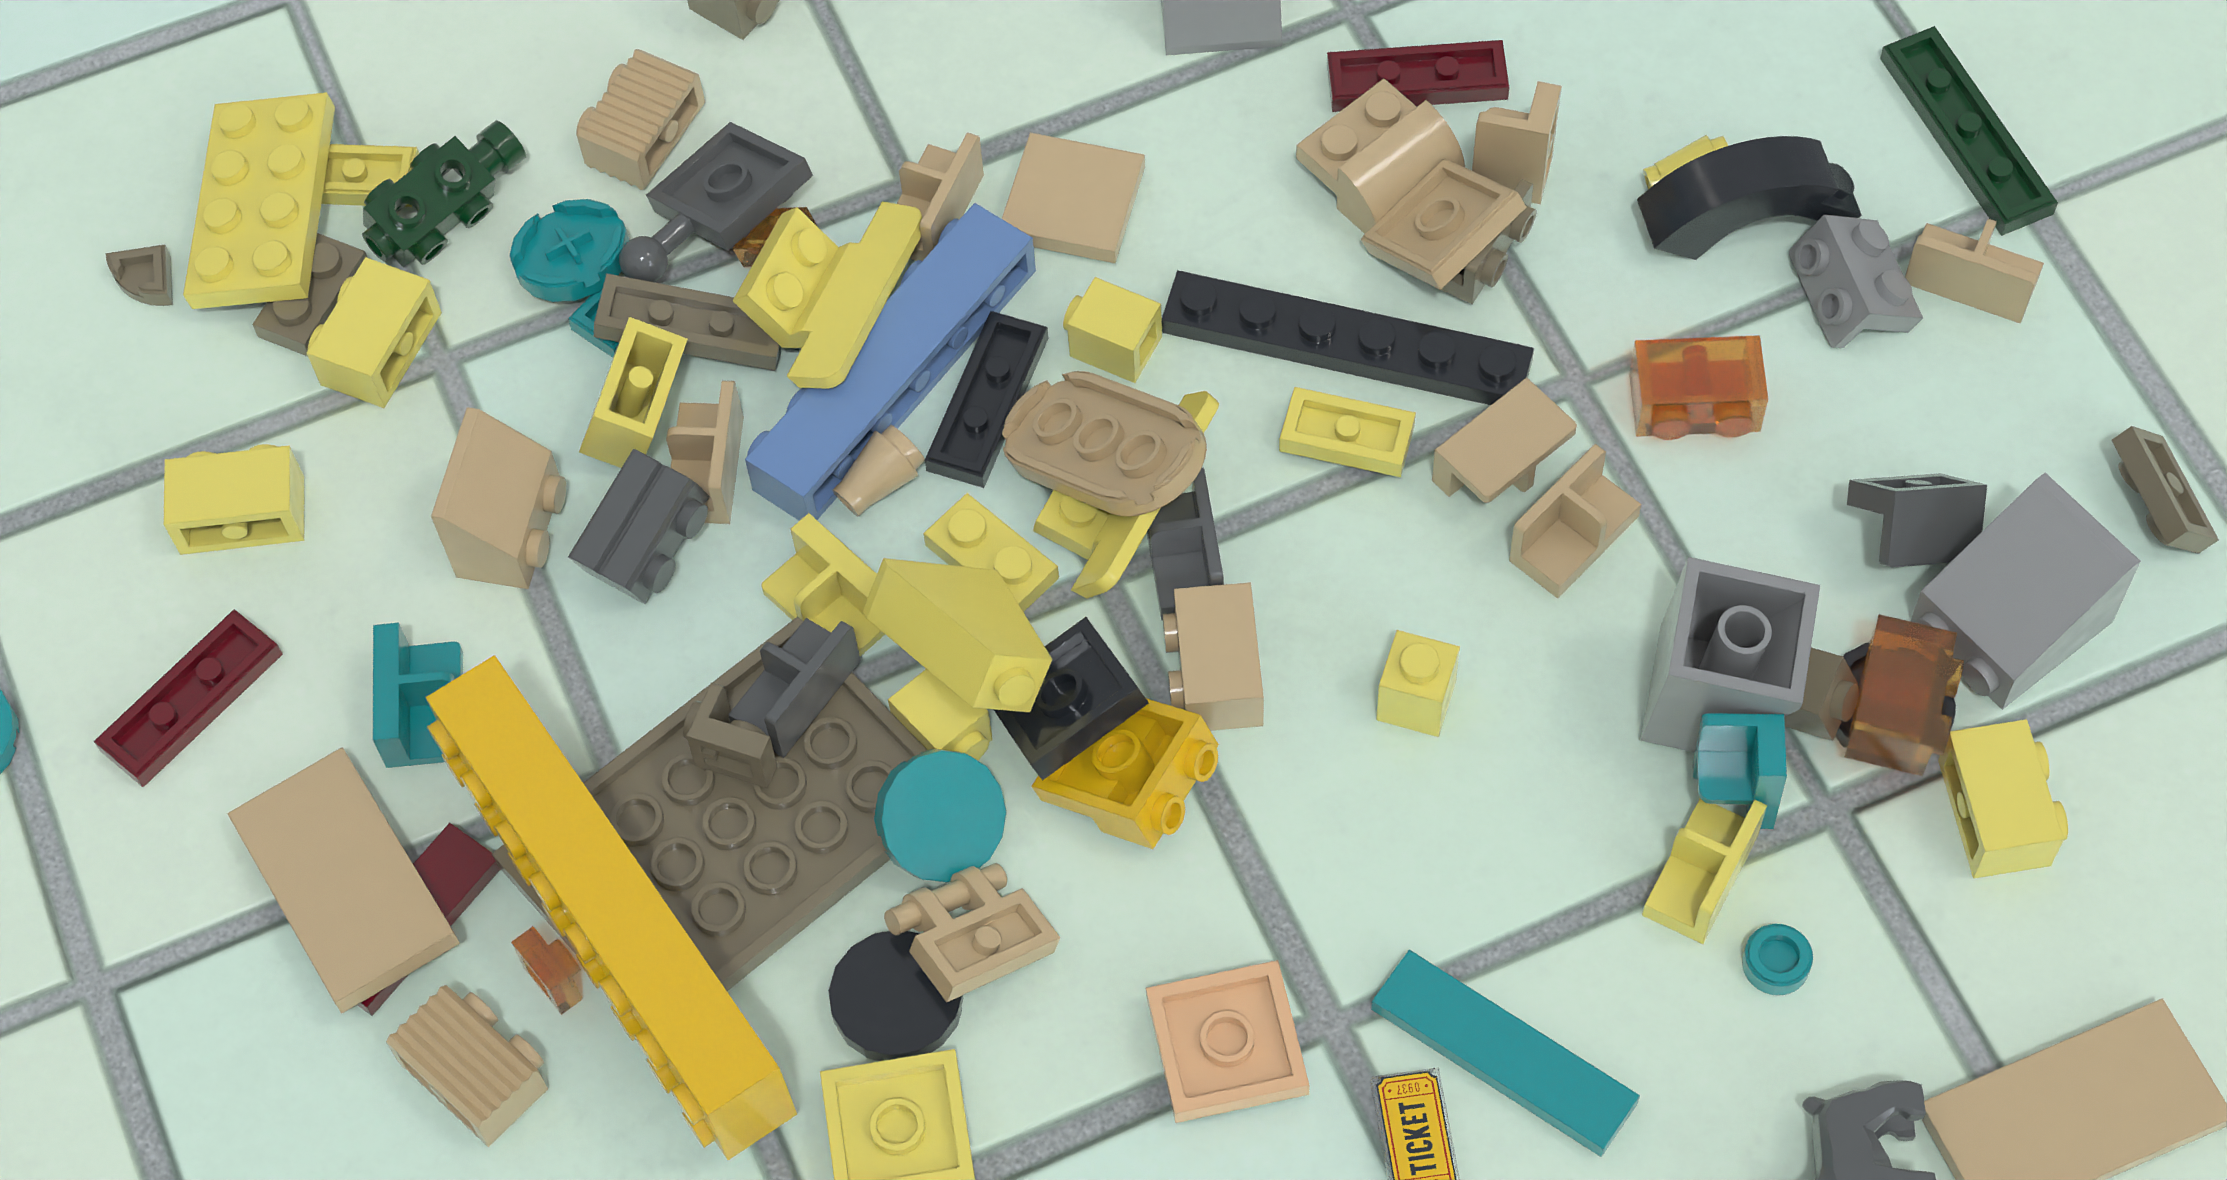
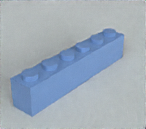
M976 203L968 209L960 220L956 218L950 221L942 231L938 244L923 261L917 260L912 263L905 272L901 285L885 303L845 380L841 384L829 389L801 388L792 397L786 414L770 431L760 433L752 442L745 458L752 490L799 521L808 513L818 520L837 498L832 489L842 481L874 431L881 434L889 425H893L898 429L979 337L990 311L1000 313L1036 272L1033 238Z

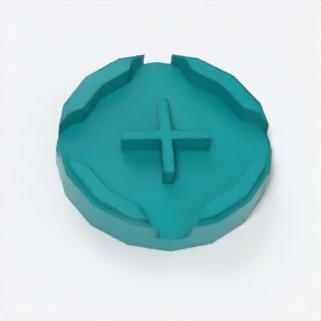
M591 199L565 200L552 205L554 212L545 215L543 218H540L537 213L524 223L513 238L509 256L520 285L533 297L551 302L575 301L602 290L606 274L619 276L621 273L619 264L620 252L630 238L624 222L608 204Z
M931 749L920 752L921 754L913 756L908 761L901 762L890 771L878 792L874 822L877 835L881 837L882 844L887 850L886 854L894 865L922 880L950 882L954 873L971 866L979 869L991 859L1003 837L1006 807L1001 786L987 766L965 753Z

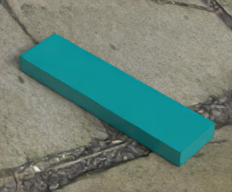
M1410 949L1372 1000V1011L1600 1157L1603 1156L1638 1104L1639 1094Z

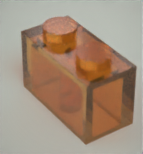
M1760 335L1635 340L1629 378L1636 437L1655 436L1659 439L1673 440L1690 434L1717 433L1723 437H1739L1749 432H1761L1768 403V392Z
M1878 615L1868 644L1859 686L1858 702L1852 718L1844 755L1845 758L1923 776L1931 754L1944 755L1952 725V717L1941 714L1944 696L1955 698L1964 665V660L1953 657L1957 632Z

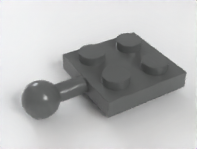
M729 122L646 194L654 212L670 221L652 237L638 236L629 240L623 246L619 256L621 271L628 278L656 282L667 269V256L693 233L729 251L813 176L806 159L743 127Z

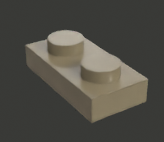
M317 233L308 298L267 302L252 324L257 336L307 356L308 344L313 331L320 324H325L337 304L342 284L348 277L355 275L361 263L367 257L366 252Z
M2131 426L2111 440L2122 459L2118 464L2119 471L2125 482L2135 492L2140 493L2150 512L2146 515L2147 524L2161 543L2199 554L2219 541L2162 435Z

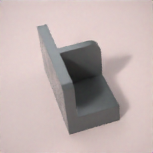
M1204 467L1201 468L1197 477L1192 482V492L1182 493L1176 499L1161 507L1147 531L1161 621L1163 620V614L1175 613L1174 589L1224 585L1222 564Z
M1941 473L1849 480L1847 505L1884 515L1879 555L1881 565L1893 568L1948 563L1960 554L1983 530L1987 484Z
M805 618L782 648L773 643L766 642L760 649L764 671L728 714L730 722L741 720L757 726L767 736H770L774 753L784 758L861 661L854 628L843 621L839 622L832 632H829L808 618Z

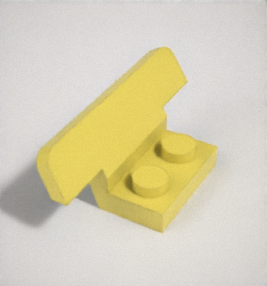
M882 201L860 242H849L840 247L824 234L798 207L781 214L736 293L733 302L782 348H801L787 374V377L797 387L829 389L841 384L845 380L921 238L920 222L923 217L918 208Z
M1207 391L1184 395L1179 406L1185 408L1193 416L1204 433L1219 407V402ZM1053 490L1035 521L1033 531L1088 560L1071 588V591L1087 599L1107 592L1118 582L1160 508L1137 516H1118Z

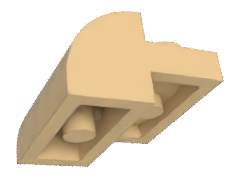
M1382 79L1296 145V159L1337 195V210L1364 234L1443 159H1448L1465 167L1460 145L1440 113L1427 100L1416 107L1385 79Z

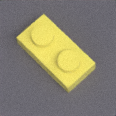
M1294 387L1279 438V451L1401 477L1415 427L1416 412Z
M968 493L923 533L925 546L948 565L998 570L1023 612L1059 579L1058 566Z

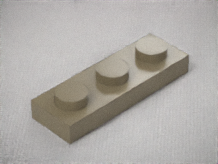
M606 274L594 322V337L619 342L628 318L632 317L687 338L683 354L774 371L776 370L781 347L733 302L734 297Z

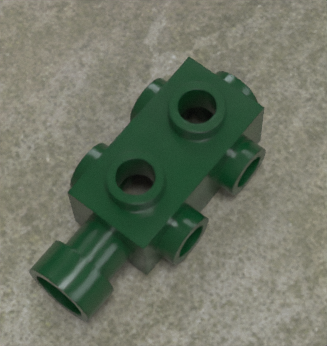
M495 120L476 135L477 143L469 149L456 136L441 147L437 143H433L423 149L410 164L412 170L394 183L391 179H387L376 186L364 201L366 206L363 208V225L367 230L362 233V237L371 251L384 262L393 256L402 267H405L415 258L423 265L434 259L446 247L448 240L444 235L461 222L466 228H471L479 223L493 208V203L489 200L494 196L495 178L493 176L500 170L505 173L509 172L526 158L525 150L514 133L505 124ZM451 169H454L462 179L458 182H449L443 176ZM407 204L417 209V215L409 219L400 217L397 212Z

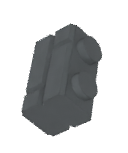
M633 449L568 558L590 575L645 604L652 592H661L670 582L675 570V561L672 558L685 537L691 539L701 530L708 514V507L705 503L710 496L687 476Z

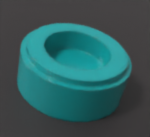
M1770 924L1757 929L1748 939L1742 957L1743 971L1748 981L1758 990L1770 995H1787L1798 990L1807 980L1813 963V951L1806 937L1795 928L1784 924Z

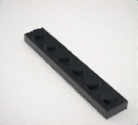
M1179 270L1176 272L1162 315V333L1487 405H1492L1521 381L1528 378L1534 354V347Z

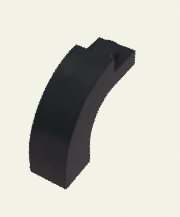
M1798 136L1759 138L1717 149L1677 168L1637 199L1654 249L1697 260L1731 232L1761 219L1794 215L1818 221L1823 215L1860 218L1862 216L1853 194L1855 189L1854 183L1848 172L1838 164L1829 163L1820 140Z

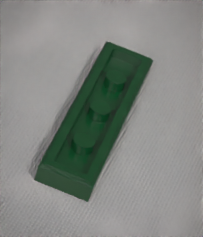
M1935 26L1883 46L1880 60L1989 219L1997 221L1995 228L2001 236L2054 215L2058 204L2057 200Z

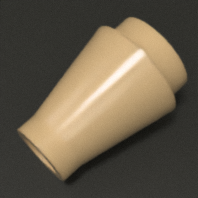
M889 425L881 434L874 431L842 481L832 491L854 515L859 517L868 507L918 476L916 469L925 461V458L900 430L893 425Z

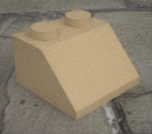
M469 407L466 408L431 518L456 578L529 589L535 567L542 568L546 562L549 551V533L547 528L552 513L558 514L562 510L566 495V480L559 475L551 450L482 410Z

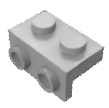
M1823 215L1789 250L1791 261L1831 347L1844 348L1863 329L1908 333L1923 319L1912 295V287L1903 276L1889 246L1888 236L1880 227L1878 220Z

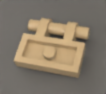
M993 863L980 870L974 866L954 873L950 883L931 891L924 887L906 894L903 897L902 904L887 910L884 914L886 926L894 935H899L912 928L918 932H924L915 936L909 952L946 1002L1053 954L1060 940V936L1023 888L1001 898L997 891L1006 887L1007 876L1004 869L997 863ZM960 907L965 910H972L955 919L948 913Z

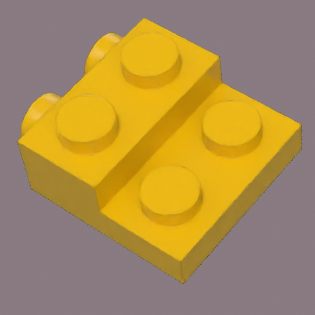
M1147 699L1149 704L1043 781L1038 775L1031 787L1041 801L1091 817L1101 832L1154 849L1163 833L1171 835L1180 828L1185 816L1184 800L1195 782H1205L1213 775L1218 763L1217 747L1219 744L1201 715Z

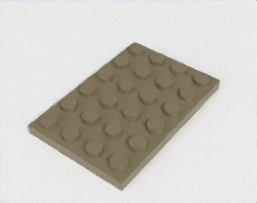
M798 616L712 682L725 686L731 710L764 671L760 649L766 642L773 643L782 648L803 622ZM852 672L787 755L782 758L774 753L777 768L768 788L695 766L688 740L683 735L684 722L691 705L695 701H703L710 685L583 782L726 991L730 990L890 860L886 854L887 850L882 844L881 837L877 835L874 822L878 792L891 770L901 762L908 761L913 756L921 754L920 752L927 751V749ZM503 844L492 853L497 866L571 950L577 954L566 936L562 937L543 909L541 905L542 900L533 886L528 887L507 854L509 851Z

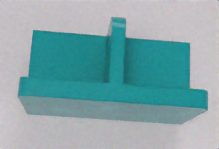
M399 622L373 625V742L386 768L445 762L441 756L443 753L427 729V726L435 722L436 718L425 697L463 674V651L460 644L455 641L409 646Z
M1706 713L1702 715L1692 765L1693 778L1698 780V794L1702 801L1708 804L1746 805L1747 815L1754 800H1757L1767 805L1760 829H1774L1787 778L1784 714Z

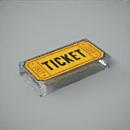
M1439 1067L1372 1076L1371 1091L1387 1180H1460Z

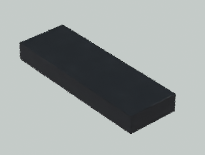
M990 311L925 458L926 471L981 488L985 487L1005 441L1002 435L1005 420L1012 407L1027 390L1049 339L1048 327Z

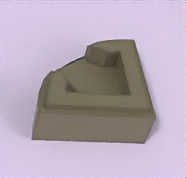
M165 244L105 253L107 265L117 285L125 294L136 301L148 305H173L171 256Z

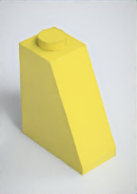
M883 558L863 609L866 618L972 708L1030 712L1052 662V658L998 570Z

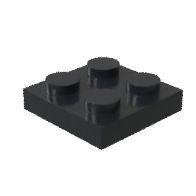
M1084 617L1044 646L1051 656L1052 662L1030 712L993 709L1042 781L1149 704L1148 700L1087 617Z

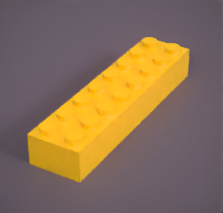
M493 655L425 697L436 718V721L428 725L427 729L443 754L441 756L459 785L462 788L466 786L475 801L476 809L495 837L499 835L509 851L507 854L527 886H533L542 900L541 905L559 934L562 937L566 936L577 952L575 955L594 986L597 989L601 987L612 1005L610 1006L611 1010L632 1041L637 1040L647 1057L646 1062L667 1094L672 1092L683 1110L682 1115L700 1144L705 1148L715 1141L726 1159L730 1160L796 1116L795 1106L779 1066L497 657Z

